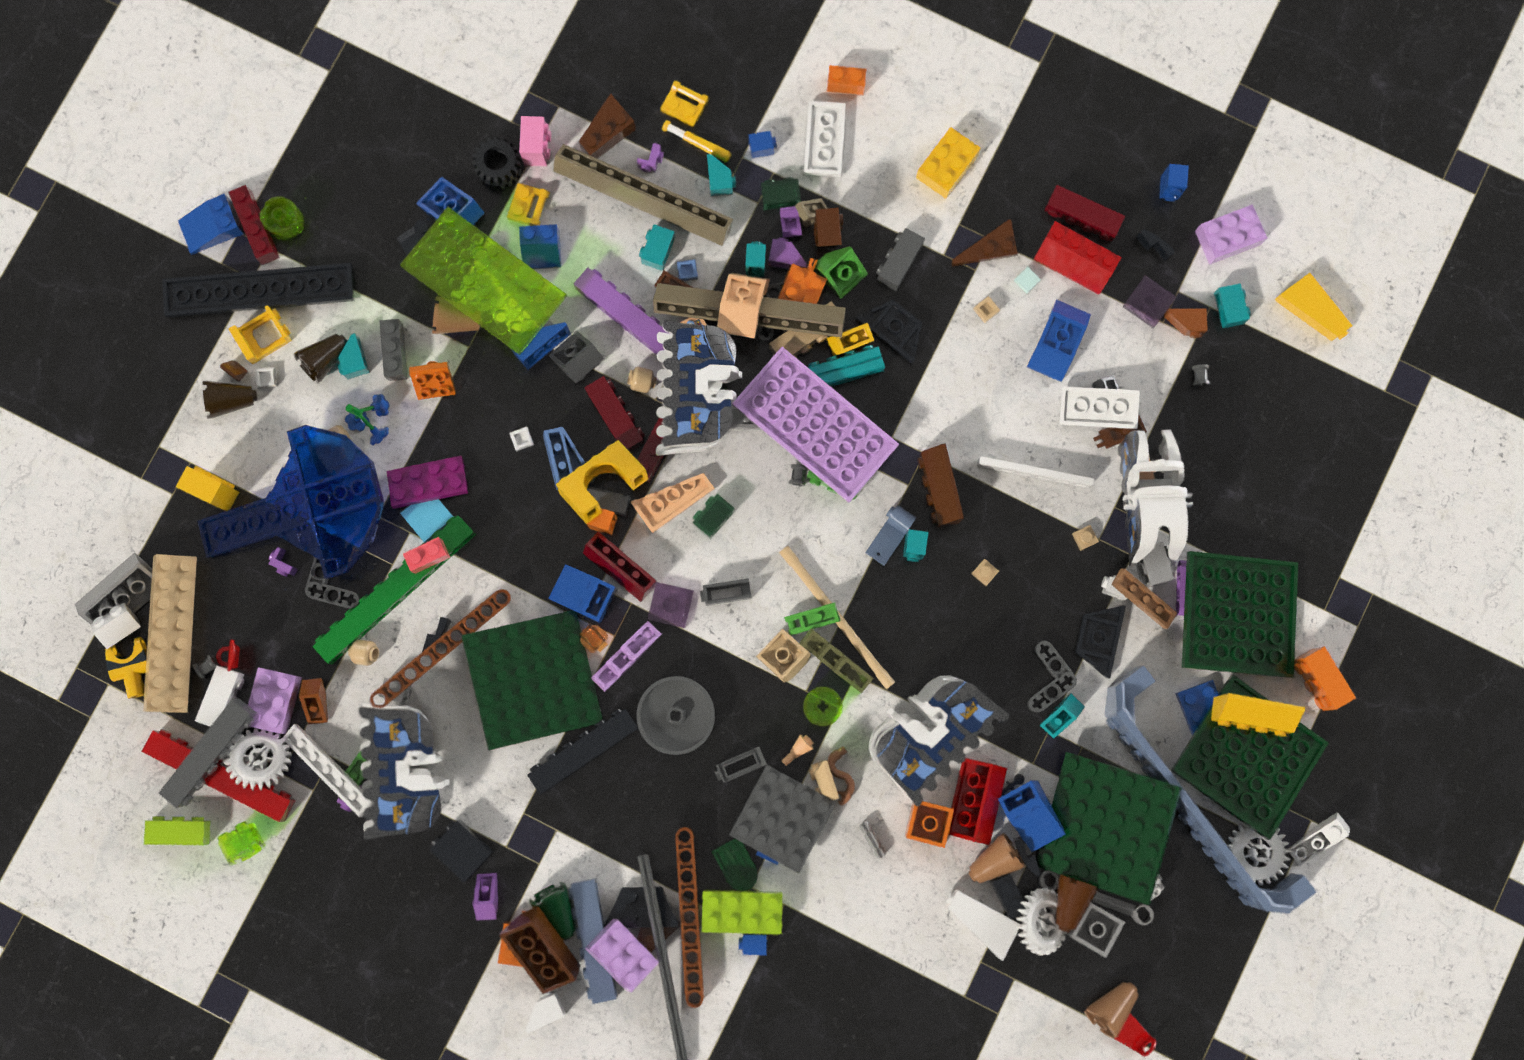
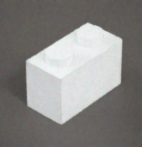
M125 603L114 606L109 613L103 617L96 618L90 624L92 633L106 649L141 627L138 618Z

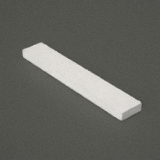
M982 456L978 459L977 464L981 468L1088 489L1094 482V478Z
M294 724L283 736L286 740L285 742L359 817H363L365 808L372 806L373 801L365 799L362 794L363 789L298 724Z

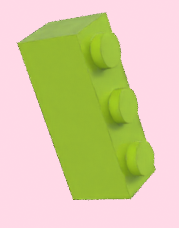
M152 816V820L145 821L144 845H209L211 821H204V817H192V820H184V816H173L172 820H165V816Z

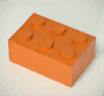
M1325 646L1311 649L1295 658L1294 669L1299 675H1302L1305 680L1304 685L1309 692L1313 693L1314 701L1318 708L1323 711L1337 710L1356 698Z

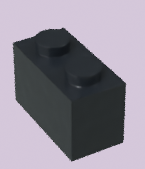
M1009 873L990 880L1007 917L1012 919L1022 914L1018 909H1025V906L1021 904L1024 900L1011 874Z

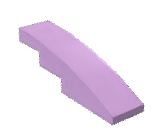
M647 621L591 679L606 692L662 634Z

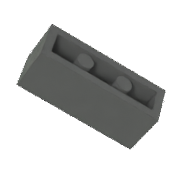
M907 228L904 229L903 233L899 232L894 241L896 242L894 249L890 247L885 256L887 258L886 263H881L876 272L878 274L877 281L897 291L922 248L925 238Z
M399 319L380 320L384 377L388 381L408 379L403 324Z

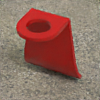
M230 640L229 647H222L218 650L216 654L217 662L221 666L227 667V671L238 668L240 647L235 644L234 640ZM225 651H229L228 662H223L221 659V655Z
M1130 1013L1115 1040L1136 1051L1141 1056L1146 1057L1154 1050L1156 1040L1149 1035ZM1152 1043L1150 1049L1144 1052L1145 1047Z

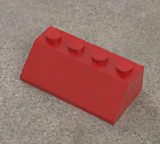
M1056 221L1034 257V260L1098 295L1102 292L1121 259L1117 254Z
M968 758L961 763L951 806L954 811L948 835L990 845L1000 803L998 798L1002 794L1007 768Z

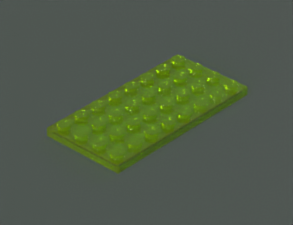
M449 207L444 210L400 264L403 269L518 355L524 351L567 297L565 292Z

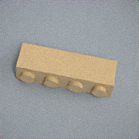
M832 301L826 304L828 306H835ZM787 331L770 342L769 348L775 355L781 347H784L796 357L800 353L806 354L812 349V345L816 342L820 344L828 337L826 335Z

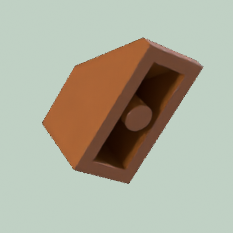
M1207 308L1168 309L1164 313V318L1184 336L1190 335V338H1200L1208 331Z
M322 678L302 680L299 698L308 724L328 722L327 698Z

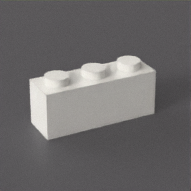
M216 666L195 721L211 727L232 699H237L236 694L244 684V674L234 670L227 671L225 667Z

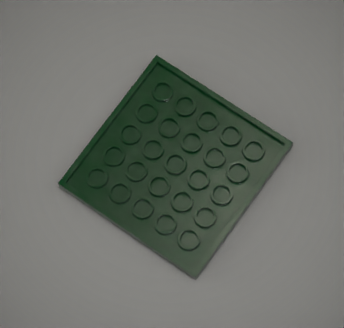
M1188 551L1182 668L1294 678L1298 562Z
M571 610L461 636L488 751L595 725L603 720L594 682L591 679L592 674L577 612Z
M1234 674L1229 676L1218 696L1230 693L1268 700ZM1212 704L1171 771L1263 838L1271 840L1327 747L1328 742L1300 722L1295 732L1287 734L1286 737L1276 736L1271 731H1268V733L1255 732V728L1242 730L1233 724H1230V726H1220L1218 722L1211 721Z
M1066 752L1051 805L1066 834L1039 849L1036 860L1038 867L1150 905L1182 787Z

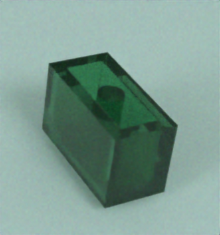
M786 177L780 181L769 179L761 183L764 210L793 207L801 202L798 178Z
M716 494L715 497L710 496L705 502L706 507L703 511L698 510L692 518L694 520L692 522L693 525L710 540L735 512V508L719 494Z

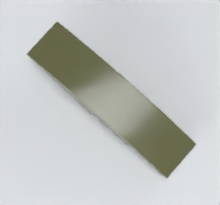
M812 628L799 642L801 646L816 656L817 659L860 693L874 679Z

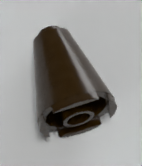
M334 334L296 351L293 356L296 361L300 359L302 370L311 380H316L318 384L338 362V357L346 345L347 339L342 334L340 336Z
M214 381L202 382V385L207 387L203 390L205 412H210L207 415V419L253 406L254 401H257V392L252 390V386Z

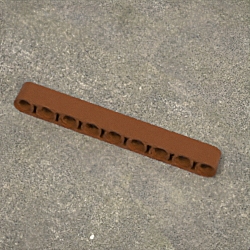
M500 589L488 597L370 696L371 706L384 708L462 643V638L459 641H454L451 638L453 631L459 632L461 636L476 632L509 604L511 600L510 593L507 590ZM498 594L505 596L506 602L504 604L497 602L496 596ZM482 607H489L491 615L484 616L481 612ZM468 619L475 620L476 627L473 629L467 627L466 621ZM436 645H445L446 652L443 654L438 653ZM421 657H429L431 664L426 667L421 665ZM407 669L415 671L414 679L406 678L405 671ZM391 682L399 683L400 690L398 692H392L389 689ZM375 695H382L385 699L384 704L376 705L373 701Z
M682 827L676 833V853L685 999L688 1006L697 1008L702 1005L704 1000L695 843L693 831L689 827ZM681 831H688L690 833L689 841L684 842L680 839ZM683 851L691 853L690 861L686 862L681 859ZM684 871L692 873L693 879L691 881L683 880L682 873ZM685 891H691L694 894L692 901H686L683 898ZM687 911L694 912L695 920L687 921L684 914ZM689 931L695 932L696 940L688 941L686 933ZM695 952L698 955V959L691 962L687 959V954ZM696 972L699 975V980L696 982L690 981L688 978L689 973ZM691 993H698L701 999L698 1002L691 1001L689 997Z

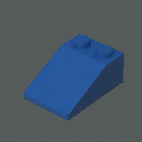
M443 177L416 203L458 239L485 213L472 197Z
M225 194L205 201L178 220L191 255L244 234L232 201Z
M563 322L525 331L520 335L516 334L510 339L508 345L515 356L529 370L568 338L571 332L567 324Z

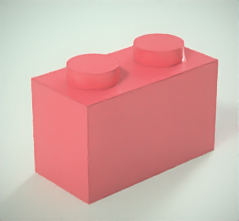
M439 537L403 553L410 571L414 574L450 558L443 540Z

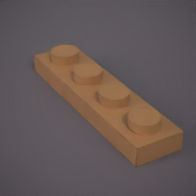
M1120 569L1111 585L1162 628L1168 629L1177 612L1126 569Z

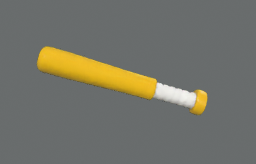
M666 120L662 127L663 131H670L683 138L684 141L724 162L729 161L731 157L730 151L689 131L685 132L671 125L669 120Z

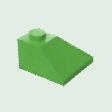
M850 246L826 253L818 260L815 266L817 274L827 279L825 284L840 299L868 275Z

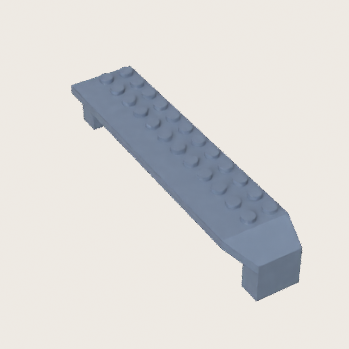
M1144 665L1135 667L1108 687L1104 714L1107 718L1106 723L1112 730L1115 729L1118 732V739L1124 746L1127 744L1131 750L1129 752L1135 761L1139 760L1143 765L1141 769L1147 777L1151 776L1154 779L1182 787L1135 726L1134 698L1156 682ZM1182 787L1176 808L1179 813V820L1184 825L1187 824L1190 827L1192 837L1202 843L1204 853L1215 860V867L1221 874L1224 872L1228 878L1226 880L1233 890L1237 889L1240 893L1239 899L1245 906L1249 905L1252 908L1268 912L1289 914L1317 892L1304 875L1295 873L1288 875L1272 889L1259 888Z

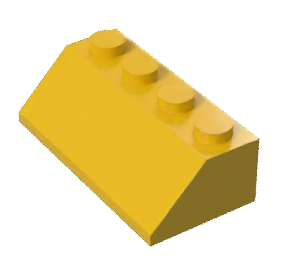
M1228 693L1213 698L1211 721L1218 722L1220 726H1230V724H1233L1242 730L1255 728V732L1268 733V731H1271L1276 736L1286 737L1287 734L1295 732L1305 712V707Z

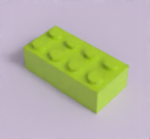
M703 890L702 932L782 934V892Z

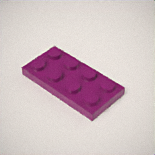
M462 456L386 471L393 509L468 493Z

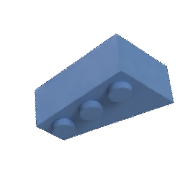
M563 427L544 430L543 433L556 490H558L556 483L575 471L577 467L585 464L584 459L578 453Z

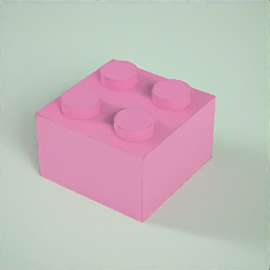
M521 116L519 153L524 165L547 166V160H550L551 155L550 148H548V142H551L549 124H546L544 117Z

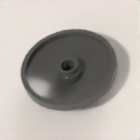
M671 676L656 681L644 692L637 708V724L645 741L654 749L670 755L686 754L699 748L710 736L715 722V709L708 692L700 684L686 677Z

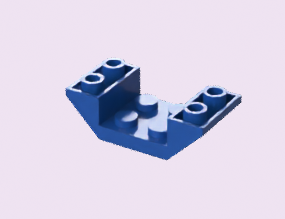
M1056 299L1027 368L1062 382L1086 331L1091 314Z

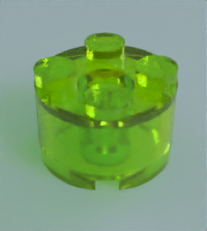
M282 196L270 198L265 202V206L260 212V219L263 226L274 237L283 240L291 239L303 231V214L294 202Z
M817 687L811 690L803 702L805 717L816 726L823 727L833 724L838 720L843 709L840 696L829 687ZM821 701H824V704L828 705V708L825 709L824 712H821V709L817 708V705H820Z
M246 821L237 824L235 830L230 833L225 832L217 837L218 845L229 865L237 864L236 860L241 859L243 862L255 856L262 850L260 846H266L254 823L247 824Z

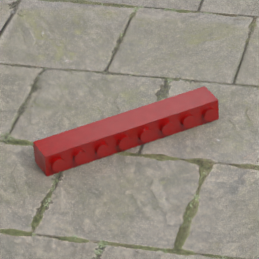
M153 730L141 752L177 770L193 748L188 745V741L179 737L178 739L171 737L172 733L167 730ZM222 759L216 764L218 766L216 771L205 778V785L278 822H285L296 801L291 798L292 794L284 790L280 792L275 790V786L271 783L270 788L264 783L262 790L259 789L258 784L255 785L254 790H251L250 784L243 788V781L237 785V777L234 779L230 778L232 772L227 773L228 765L222 763Z

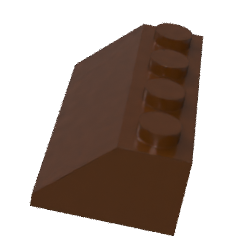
M944 443L922 451L920 457L917 458L919 468H923L924 476H922L923 485L928 488L927 502L929 506L932 505L933 513H931L932 523L936 524L937 528L959 524L964 519L947 446Z
M538 906L521 913L500 932L499 936L542 994L576 981L581 966Z

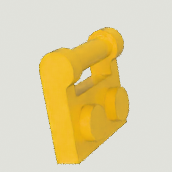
M675 80L661 106V111L694 127L708 102L709 96L705 94L700 95L682 86L680 82ZM679 92L699 102V104L695 106L677 97L676 94Z
M518 183L507 219L528 226L540 225L539 219L550 192L545 189H538ZM539 196L533 217L528 218L534 197Z

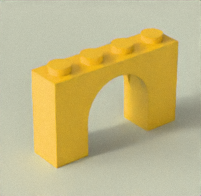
M619 440L608 445L605 450L598 455H594L588 462L577 467L575 471L556 483L559 494L586 524L602 513L599 503L587 491L588 485L593 478L603 473H614L619 475L632 490L648 480L646 469Z

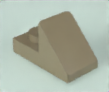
M822 198L801 201L795 205L799 218L805 228L814 224L816 209H827Z

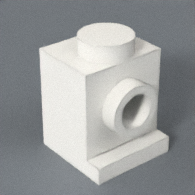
M1113 575V577L1105 576L1101 583V587H1103L1102 593L1123 601L1128 599L1111 585L1117 575Z

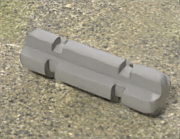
M865 821L860 824V829L865 833V838L879 859L886 855V851L881 847V842L874 830L871 829L870 823Z

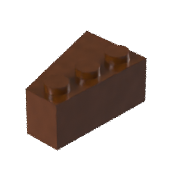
M612 94L609 95L579 140L581 150L585 154L597 159L636 130L634 120Z
M839 208L815 210L814 236L816 246L842 245L843 214H839Z

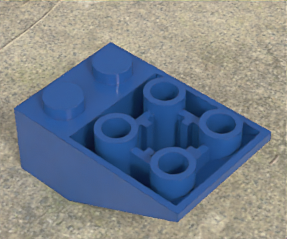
M565 564L548 599L601 624L617 588Z
M1031 780L998 798L1007 818L1031 852L1066 834L1039 781Z

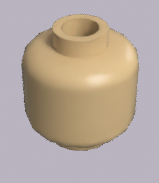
M635 367L634 370L629 372L627 384L630 385L631 390L648 393L651 388H655L657 378L654 377L651 369Z
M360 639L356 640L349 647L348 655L354 664L369 666L377 661L379 649L373 641Z

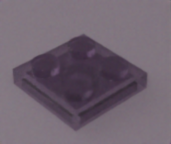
M1145 275L1123 305V308L1154 328L1176 296Z
M656 582L647 620L685 628L694 590Z

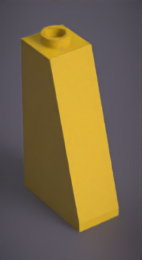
M1308 273L1275 299L1280 305L1330 341L1337 337L1341 340L1349 334L1347 330L1353 326L1311 273Z

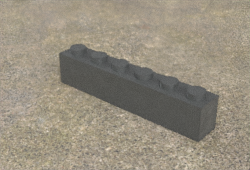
M232 699L158 794L175 808L187 806L194 797L192 795L194 792L200 790L206 783L205 778L216 771L218 768L216 764L220 759L223 760L230 753L229 748L233 743L236 744L241 739L242 731L252 725L255 720L253 717L257 712L241 699Z

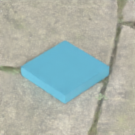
M439 499L410 505L400 513L423 542L429 541L432 538V534L447 526L446 522L453 517Z

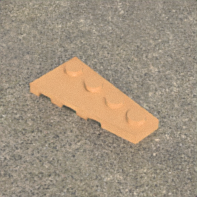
M702 473L676 485L648 494L643 498L633 500L630 503L650 531L654 533L711 493L715 488L705 474Z

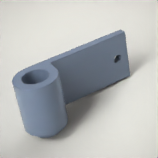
M899 505L896 508L893 506L886 514L889 517L865 552L884 566L917 518Z

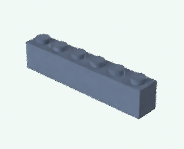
M596 878L572 883L568 891L570 900H574L575 908H572L574 920L578 922L576 936L578 940L581 939L582 944L579 952L581 960H585L586 967L583 968L585 980L588 979L589 987H587L588 999H592V1004L616 1000L618 995L615 979L585 949L604 929L605 925Z

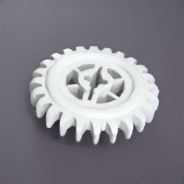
M254 728L253 733L246 730V736L242 734L241 739L235 745H231L229 748L231 752L226 756V758L230 759H227L224 763L225 765H230L226 771L227 773L232 772L230 775L231 779L237 777V785L243 781V788L250 784L251 790H254L255 785L258 784L259 789L262 790L264 783L270 788L271 780L278 784L277 776L284 778L282 771H289L285 764H291V760L287 757H291L292 753L287 751L290 749L289 745H283L286 743V740L284 738L279 739L281 736L279 733L273 736L274 732L269 731L266 733V730L258 732V729ZM257 745L263 746L262 748H255ZM253 747V750L250 752V754L245 755L246 751ZM270 750L273 753V758L267 757ZM243 758L250 761L246 766L244 765Z
M1238 825L1239 832L1236 830L1232 831L1235 837H1228V840L1232 843L1226 845L1254 882L1257 880V883L1262 886L1264 879L1267 884H1271L1270 877L1277 881L1276 873L1284 875L1280 868H1288L1283 862L1291 860L1285 856L1291 850L1284 849L1289 842L1281 841L1285 835H1277L1280 831L1279 828H1277L1271 840H1266L1247 825H1245V828L1242 825ZM1258 838L1257 844H1253L1250 840ZM1262 839L1265 840L1270 847L1263 845ZM1244 847L1248 849L1247 855H1244ZM1256 849H1260V854L1262 857L1257 856L1258 852ZM1249 857L1251 860H1253V866L1250 865L1245 858ZM1259 862L1265 864L1264 866L1257 867Z
M1043 888L1031 891L1030 894L1032 896H1025L1028 902H1021L1025 909H1018L1023 914V917L1016 918L1022 921L1023 924L1016 927L1024 930L1018 936L1026 937L1021 941L1023 944H1028L1026 949L1038 955H1049L1051 952H1055L1057 947H1061V941H1065L1064 934H1068V932L1059 930V925L1056 924L1058 894L1054 890ZM1046 907H1047L1048 909H1050L1051 911L1047 913V912H1046Z

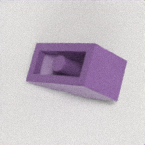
M785 238L773 239L769 266L789 269L792 264L806 268L807 263L792 242H788Z
M497 873L477 874L473 902L476 920H492L497 917Z

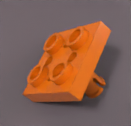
M430 361L427 365L409 367V374L418 400L456 395L448 362L437 363Z

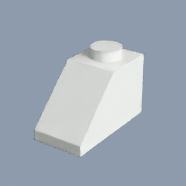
M550 991L540 995V999L536 1002L528 1022L527 1034L566 1015L557 992L551 993Z

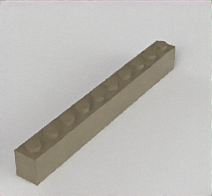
M565 144L561 146L555 155L553 171L718 245L723 246L730 234L733 219Z
M658 283L653 298L654 313L718 321L723 292ZM763 297L758 313V327L842 338L846 308Z

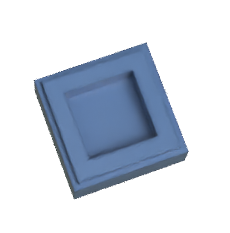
M695 259L677 262L680 280L698 279Z

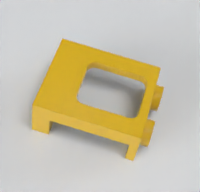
M268 305L265 306L267 311L239 328L236 325L229 328L244 356L252 364L292 341L289 337L291 334L290 330L285 324L282 325L280 322L282 317L276 309H271ZM273 320L282 337L265 348H260L252 332L268 321Z

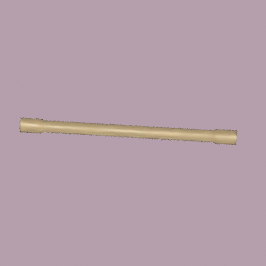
M786 546L779 552L781 556L794 569L822 606L832 603L799 562L798 557L790 547ZM839 613L841 621L836 622L837 626L870 666L886 689L889 688L895 681L879 664Z

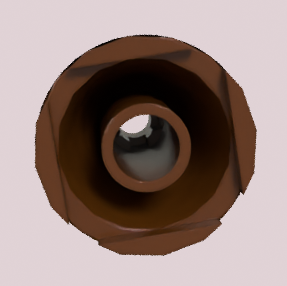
M1060 874L1056 924L1059 925V930L1068 933L1071 930H1076L1098 891L1096 886Z

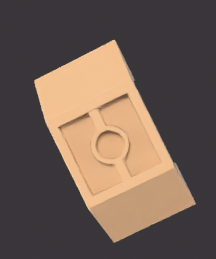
M737 273L729 274L720 303L717 327L731 335L755 338L758 327V313L763 295L767 293L770 279Z

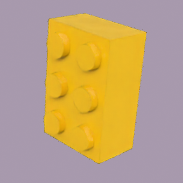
M950 127L918 169L916 178L946 199L978 157L981 148Z
M186 466L176 485L177 488L227 512L230 511L239 494V491L234 489L235 485L197 466L193 469Z

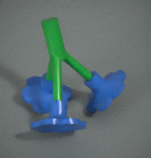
M383 394L373 396V402L369 407L358 409L348 404L345 408L349 412V415L345 417L348 428L351 431L357 430L361 432L365 429V426H368L373 434L370 438V444H379L389 434V428L386 426L378 429L376 426H372L369 423V418L366 417V411H375L379 417L387 416L389 413V402L385 400Z

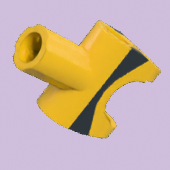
M142 637L135 638L133 653L126 659L121 657L115 645L106 649V665L110 679L113 682L124 679L128 699L144 696L145 688L142 674L146 673L147 644Z

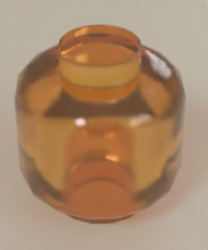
M589 624L580 633V643L590 653H595L596 651L601 653L608 646L606 643L608 634L599 625L592 626Z

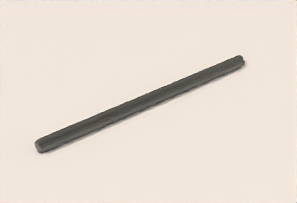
M641 854L638 856V862L657 960L659 962L658 965L677 1060H688L648 854Z

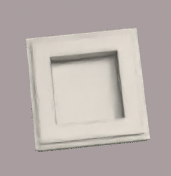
M275 367L255 369L256 386L258 389L277 387Z
M527 426L509 433L516 451L534 445Z

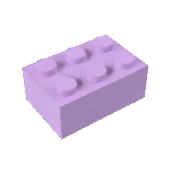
M1253 204L1202 223L1195 230L1209 265L1260 246L1267 239Z
M258 668L248 706L257 712L253 717L255 720L250 727L286 734L291 722L302 677Z
M612 919L585 948L626 991L631 993L659 963L617 919Z

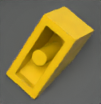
M868 323L843 331L842 338L831 336L827 338L833 356L872 342L874 338Z

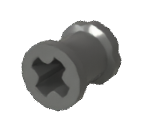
M1209 365L1192 366L1195 378L1193 386L1203 387L1210 385V381H1208Z
M791 464L792 476L789 484L805 486V471L808 468L800 464Z
M208 654L207 658L203 661L193 664V668L200 678L206 677V674L216 669V666H220L212 654Z

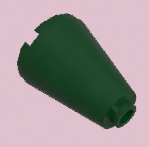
M559 882L560 886L555 887L553 884L534 894L535 899L532 900L530 898L529 903L533 908L537 906L540 908L561 939L565 941L574 936L576 927L567 887L564 882Z

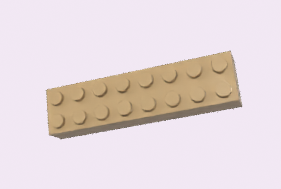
M160 554L153 556L143 712L187 713L197 557Z

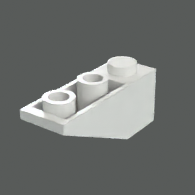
M1337 812L1288 848V850H1291L1290 855L1300 866L1349 836L1350 827Z

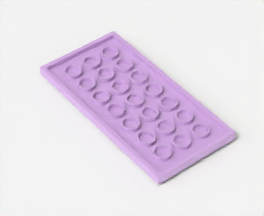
M784 347L777 351L732 403L735 408L848 503L852 501L899 446V443Z

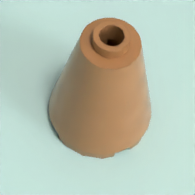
M436 296L435 300L439 301V304L435 303L432 327H436V330L432 329V334L478 331L479 327H483L484 316H481L480 311Z
M1005 833L999 835L969 866L970 871L968 873L974 882L983 883L1025 867V863L1018 850L1013 847L1012 841Z
M1122 982L1089 1005L1084 1013L1093 1025L1097 1024L1101 1027L1100 1031L1103 1034L1115 1039L1119 1035L1138 998V989L1130 982Z

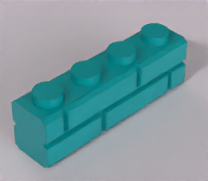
M869 345L862 348L863 351L857 353L854 350L846 352L844 357H829L826 359L827 362L819 364V361L808 364V368L832 387L882 372L885 369L879 347Z

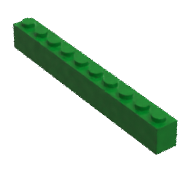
M459 515L451 517L446 522L447 526L442 530H437L431 536V540L437 537L443 540L450 558L477 535ZM450 558L416 574L410 571L404 559L403 565L399 569L395 568L388 574L389 578L387 580L379 582L373 588L374 591L370 595L366 594L359 600L360 604L355 608H350L344 614L345 617L341 621L338 620L330 626L331 630L327 634L320 635L312 647L328 664L333 665L349 650V647L356 640L364 637Z

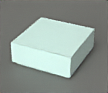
M1029 267L1014 279V282L1026 294L1041 281Z

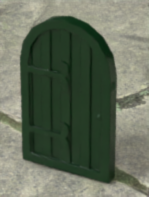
M733 839L712 851L726 881L733 889L747 891L755 885L758 877L756 865L753 863L743 842Z

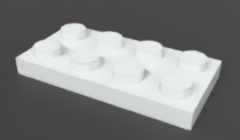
M809 101L804 175L841 177L846 103Z
M1062 387L1060 425L1137 429L1140 390Z

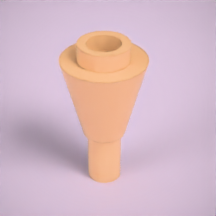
M800 735L791 748L790 753L781 760L783 764L787 766L795 758L813 750V741L807 735Z

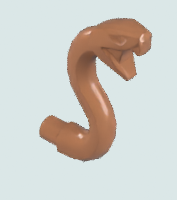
M844 746L838 750L835 749L827 759L831 774L847 783L845 791H837L842 798L841 801H838L841 806L851 799L855 790L853 778L848 773L838 770L835 766L837 760L847 753Z

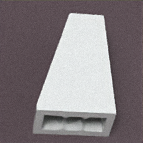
M956 889L954 892H950L946 899L948 903L946 907L999 959L1004 960L1019 930L1016 926L1021 924Z

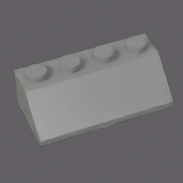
M133 553L75 603L78 615L89 624H92L96 618L103 617L114 606L121 605L122 603H125L135 613L150 600L152 568L136 553Z

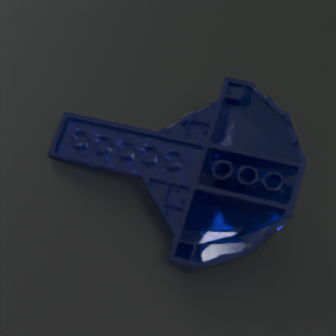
M303 425L287 431L291 447L288 455L289 459L285 466L281 468L275 480L276 483L266 498L197 521L207 558L279 536L319 559L324 579H330L348 573L373 544L384 506V499L374 462L346 435Z

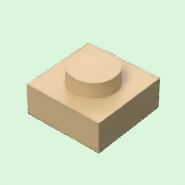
M989 296L973 308L984 323L1000 312V309Z
M1091 525L1072 533L1080 551L1099 542Z
M984 559L971 574L987 586L999 570Z

